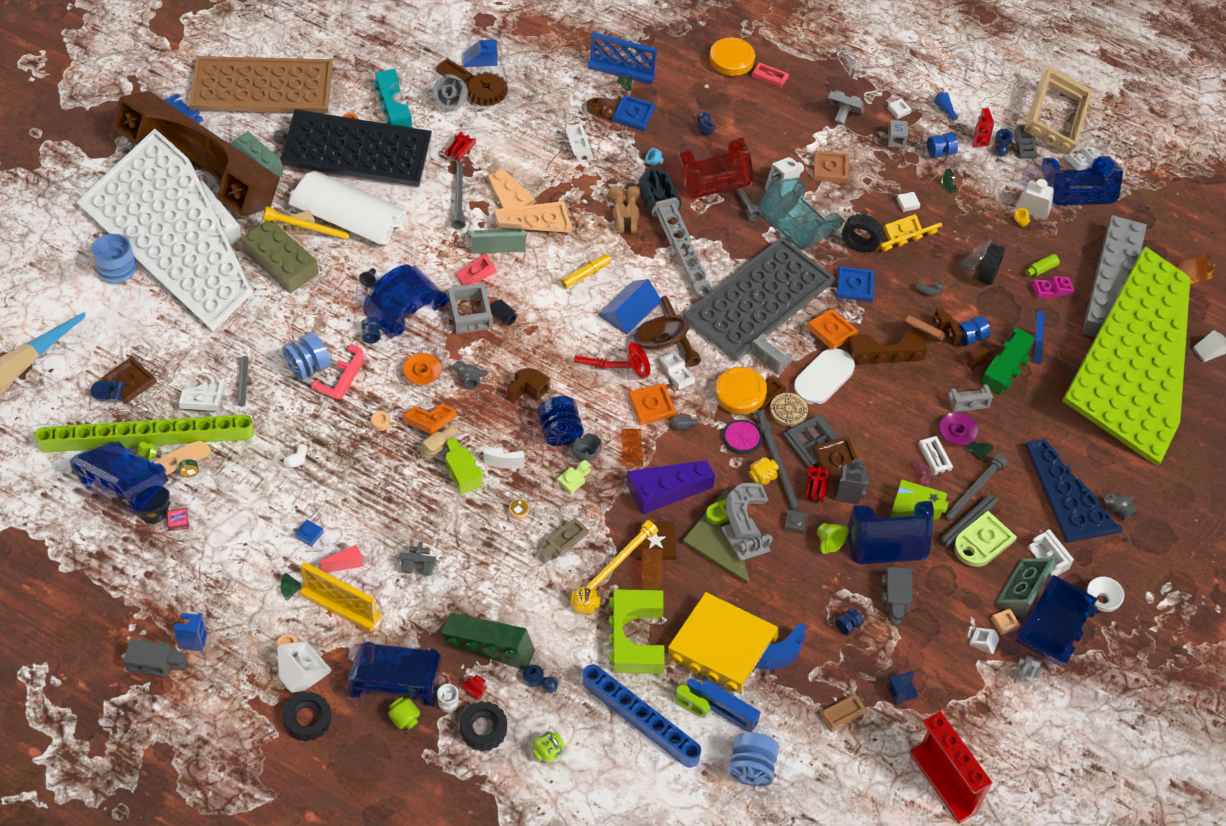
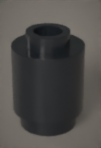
M500 299L491 304L492 315L503 325L510 326L516 321V311L505 301Z

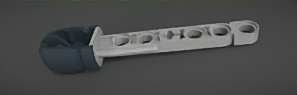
M661 169L648 170L639 179L638 187L641 191V198L647 207L649 215L651 217L658 216L669 243L673 246L687 279L692 286V290L700 301L706 296L699 293L700 290L704 289L709 293L713 290L709 280H706L705 271L678 211L682 204L681 198L668 173ZM665 196L668 198L667 200L655 202V197L657 200L663 199ZM670 219H673V220H675L677 223L674 224V225H671V224H669L667 221L670 220ZM675 233H680L683 237L678 239L675 238L673 235ZM693 261L696 265L690 267L686 262ZM699 275L702 280L696 281L693 279V276Z

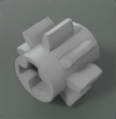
M1028 655L1025 659L1020 658L1016 666L1019 669L1018 675L1029 681H1032L1034 677L1039 679L1043 671L1039 667L1041 662Z

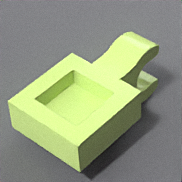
M584 460L576 470L570 467L557 478V483L568 493L572 494L585 483V478L583 477L590 473L589 467L591 465Z

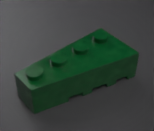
M450 612L441 632L445 643L450 647L459 648L521 670L529 666L535 652L528 631L523 627Z

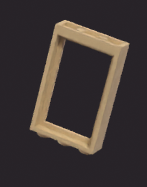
M1049 66L1040 78L1024 131L1068 155L1077 146L1093 90ZM1048 86L1079 102L1068 138L1037 121Z

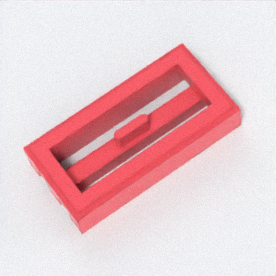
M758 63L752 72V77L783 88V85L789 78V74Z

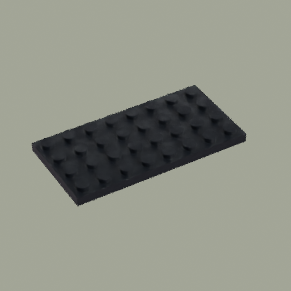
M295 109L280 160L284 166L420 187L432 131Z

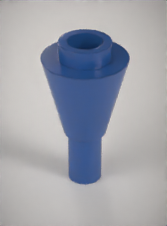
M941 92L937 94L934 103L944 112L948 113L952 121L957 120L958 116L953 110L949 93Z

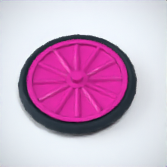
M748 420L732 421L725 426L722 433V439L726 447L739 454H749L756 451L763 439L759 427Z

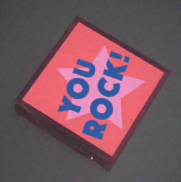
M187 508L167 511L169 531L189 529Z

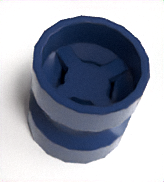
M372 317L362 320V340L369 344L378 342L381 339L379 320Z
M852 607L845 611L844 616L841 615L835 619L837 629L845 636L851 634L854 628H858L864 623L862 615Z

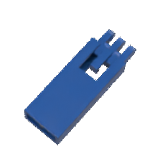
M692 678L688 680L687 686L690 692L698 697L705 698L709 702L712 711L745 731L753 732L760 718L761 712L708 680H705L703 684Z

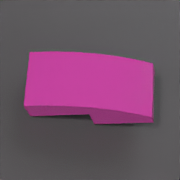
M1053 276L1051 280H1034L1032 282L1036 298L1060 297L1074 292L1069 277Z

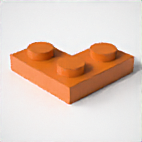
M443 403L431 412L414 406L402 415V421L432 435L457 416V410Z

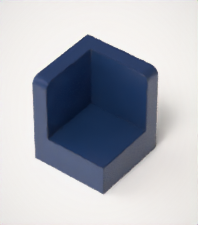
M913 671L890 677L887 689L895 705L918 697V693L912 683Z

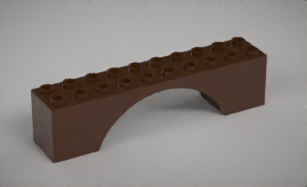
M151 91L130 94L119 98L112 124L114 130L138 145L149 133L156 129L188 159L201 165L215 178L219 185L216 199L242 216L265 210L266 206L271 207L280 180L279 176Z

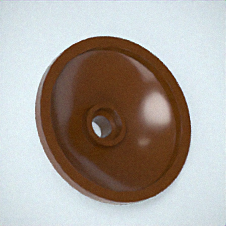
M678 315L657 317L641 325L635 332L634 339L641 348L664 350L674 346L685 337L689 330V324L684 317Z

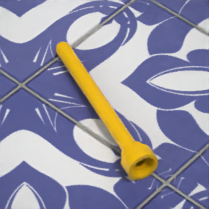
M265 207L263 221L274 222V220L342 239L349 238L347 232L276 213L271 207Z
M646 520L641 525L640 533L586 587L595 589L645 538L653 537L658 532L657 527L651 521Z

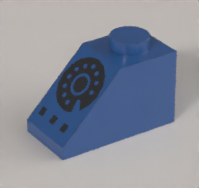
M479 40L463 53L464 67L498 66L497 40Z

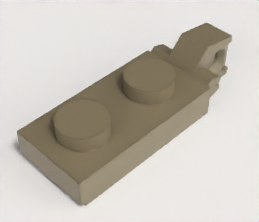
M573 518L546 540L539 559L545 564L553 557L555 559L559 556L561 557L588 535L589 529L576 518Z

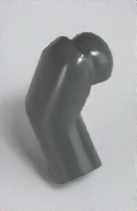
M919 282L915 290L927 296H934L942 293L944 286L941 282H935L934 286L930 287Z

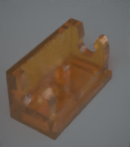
M1205 253L1179 260L1175 267L1190 277V284L1212 278L1216 264L1213 263L1210 266L1209 262L1212 256L1210 253Z

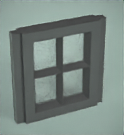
M822 415L816 416L783 434L784 438L809 469L811 465H814V467L819 465L812 449L814 446L840 439Z

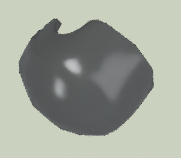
M586 433L584 438L580 439L577 437L571 445L572 454L580 461H592L600 455L602 441L597 435Z

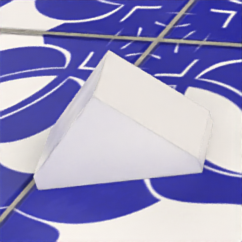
M1214 330L1196 344L1193 350L1202 362H1206L1226 354V338Z

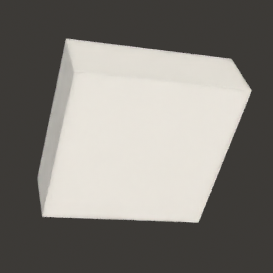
M903 99L892 102L887 107L896 119L910 114L912 110Z
M914 192L897 196V201L903 212L920 208V203Z

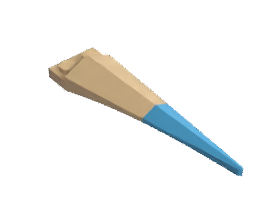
M85 312L0 357V395L42 353L86 316Z

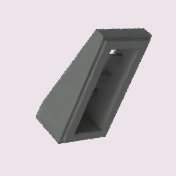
M1026 124L1016 125L1014 137L1020 159L1037 158L1035 137L1024 131Z

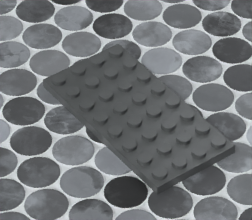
M781 237L683 313V317L735 361H738L751 350L754 339H757L762 334L770 335L833 284L835 277Z

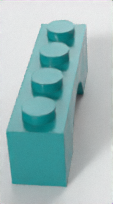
M390 69L375 72L376 79L373 80L375 90H378V100L382 102V112L386 114V124L412 128V116L408 105L398 103L392 99L396 94L400 93L396 70Z

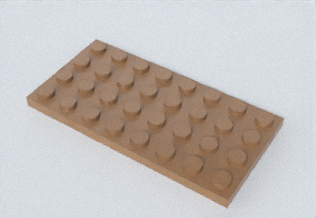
M196 56L189 109L252 112H294L295 109L328 113L333 59Z

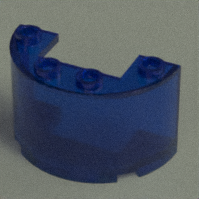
M405 264L390 270L373 286L375 290L371 295L368 294L365 299L363 313L368 318L378 319L380 329L392 339L405 331L406 317L415 314L417 310L431 302L432 309L435 311L440 307H444L449 300L448 296L417 266Z
M1052 575L1040 600L1022 627L1015 642L1058 666H1066L1075 650V647L1072 646L1074 641L1079 643L1084 634V631L1081 630L1088 616L1091 618L1094 616L1098 608L1094 606L1098 598Z

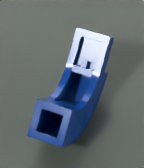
M799 623L787 639L780 643L769 644L755 668L765 670L778 669L796 660L800 655L801 645L807 637L805 636L806 626Z

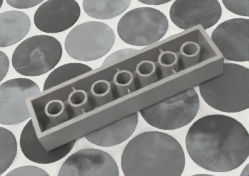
M1112 215L1106 229L1082 334L1093 337L1097 336L1141 253L1147 224Z

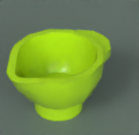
M822 524L817 530V536L820 537L821 542L820 551L823 554L839 550L847 539L849 528L839 524Z

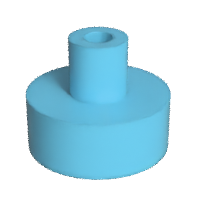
M651 148L646 155L645 162L651 166L662 164L664 159L661 157V151Z

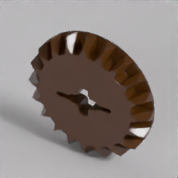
M485 71L483 74L478 72L477 75L467 78L465 83L468 89L467 98L481 106L498 104L506 98L508 93L507 82L504 81L503 77H499L498 74L493 75L492 72L486 74Z

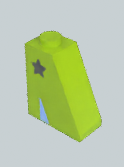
M901 480L889 521L905 522L940 519L941 513H946L949 504L948 501H945L947 493Z

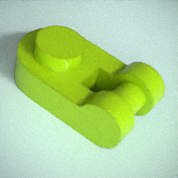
M727 498L707 508L706 519L709 523L718 525L729 521L725 509Z
M687 685L678 686L675 696L676 704L698 717H706L711 710L709 702L705 698L691 693Z

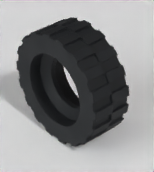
M856 214L847 219L841 236L845 244L851 249L862 253L871 252L879 246L883 236V228L871 216ZM854 229H862L868 232L871 237H861L854 232Z
M993 243L989 245L978 274V281L989 285L993 284L1003 259L1004 247Z
M301 692V694L294 695L292 699L290 698L287 705L284 706L283 712L286 732L292 738H296L298 741L304 740L305 742L316 740L318 737L323 736L331 723L330 705L327 704V700L322 698L320 694L313 692ZM306 707L313 708L318 714L317 721L311 726L299 724L296 716L301 709Z
M479 701V703H473L470 707H467L465 712L462 713L460 720L462 740L466 742L468 747L470 746L473 750H480L481 752L485 750L491 751L493 748L499 747V744L503 743L504 737L507 735L506 714L504 715L502 708L500 709L497 704H492L489 701ZM480 717L490 718L494 723L493 731L485 736L478 735L473 729L475 720Z

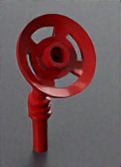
M634 342L630 343L627 347V361H607V359L603 360V358L599 359V357L594 359L574 356V363L595 366V368H603V370L606 368H631L641 378H647L651 370L645 351ZM642 365H644V372L641 371Z

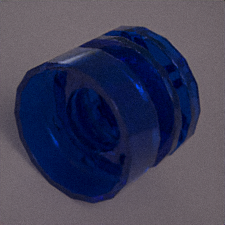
M568 396L553 397L544 401L538 407L537 416L547 444L551 446H565L573 443L577 437L581 438L584 428L579 417L577 404L573 398Z

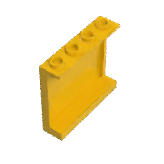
M705 592L669 645V658L675 664H682L693 673H699L707 677L711 682L725 686L731 692L742 694L744 683L769 644H774L777 640L778 627Z

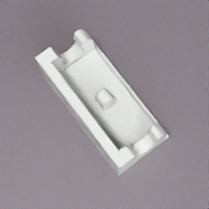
M582 123L565 128L578 162H582V156H587L589 161L594 160Z
M1050 529L1033 539L1034 543L1028 546L1029 551L1035 558L1055 559V564L1049 574L1051 578L1069 570L1074 560Z

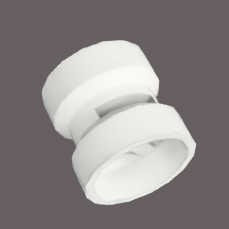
M452 684L442 685L437 692L438 706L444 712L455 711L459 705L458 689Z

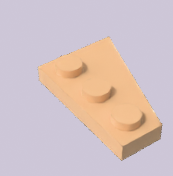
M503 168L488 175V181L499 200L501 208L535 204V199Z

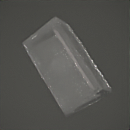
M837 48L836 57L851 78L866 74V71L851 50Z
M992 239L978 244L961 262L960 267L968 272L972 271L985 257Z

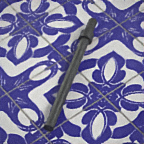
M758 411L756 415L760 423L759 429L766 439L773 460L778 465L779 469L777 472L791 509L793 511L797 510L799 505L773 439L771 425L767 422L764 412Z

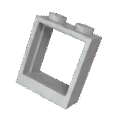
M484 283L448 288V300L456 334L493 329V317ZM482 297L485 313L459 316L456 306L457 300Z

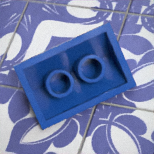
M649 279L636 280L630 283L599 313V316L628 335L662 301Z

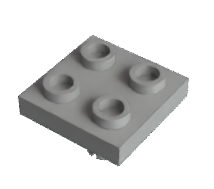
M838 90L835 92L830 91L828 97L830 105L839 107L835 122L845 124L849 111L860 115L863 114L864 104L861 98L856 96L847 97L845 93Z

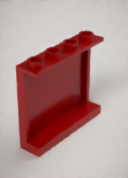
M939 711L922 721L927 728V732L922 743L911 749L909 754L957 823L960 824L977 814L993 782L943 713Z

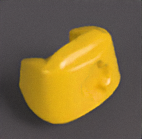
M1024 208L1016 209L1014 212V219L1020 227H1025L1030 222L1028 210Z

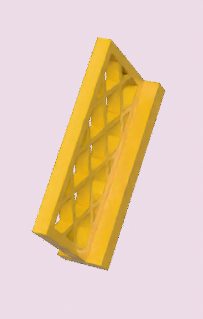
M306 562L302 563L300 566L304 588L300 592L302 597L368 632L373 630L382 617L381 612L376 610L374 597Z

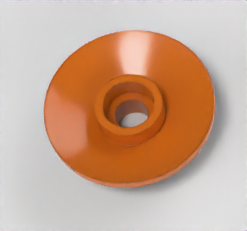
M418 353L406 360L403 372L410 382L417 385H427L439 378L441 363L431 354Z

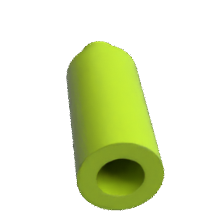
M1052 254L1031 264L1029 269L1026 270V275L1028 277H1036L1057 267L1060 264L1057 255Z

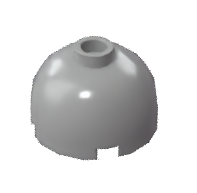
M444 75L445 77L436 81L433 87V97L436 103L445 109L454 110L460 108L468 97L467 85L461 78L455 75Z

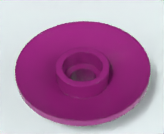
M951 413L941 420L940 432L944 439L952 444L968 445L976 439L978 426L966 414Z

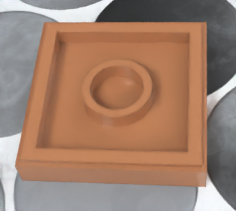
M814 151L813 180L848 183L849 154Z
M908 315L906 322L909 326L923 331V333L939 341H943L945 334L942 331Z

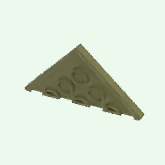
M725 489L714 503L726 499L729 495L728 489ZM705 513L685 537L683 544L747 584L749 577L745 560H739L721 530V527L731 524L730 520L714 525L707 521Z

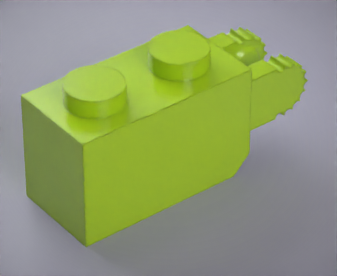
M448 439L447 455L445 457L446 469L460 495L481 487L484 474L481 467L476 466L473 453L469 452L466 446L461 447L457 439Z

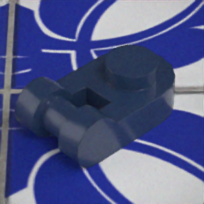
M97 381L92 385L90 393L93 398L99 401L120 403L122 399L121 390L124 389L125 383L121 381Z

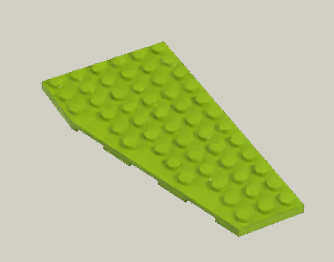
M1145 247L1135 262L1062 401L1157 466L1161 463L1181 419L1190 277Z

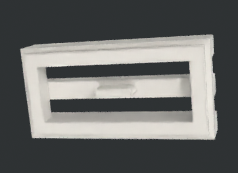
M937 436L919 441L918 445L934 475H937L938 472L944 473L945 470H952L953 466ZM931 442L934 443V445H935V447H936V449H937V451H938V453H939V455H940V457H941V459H942V461L944 462L945 465H942V463H941V461H940V459H939V457H938V454H937L936 450L934 449V447L932 446Z

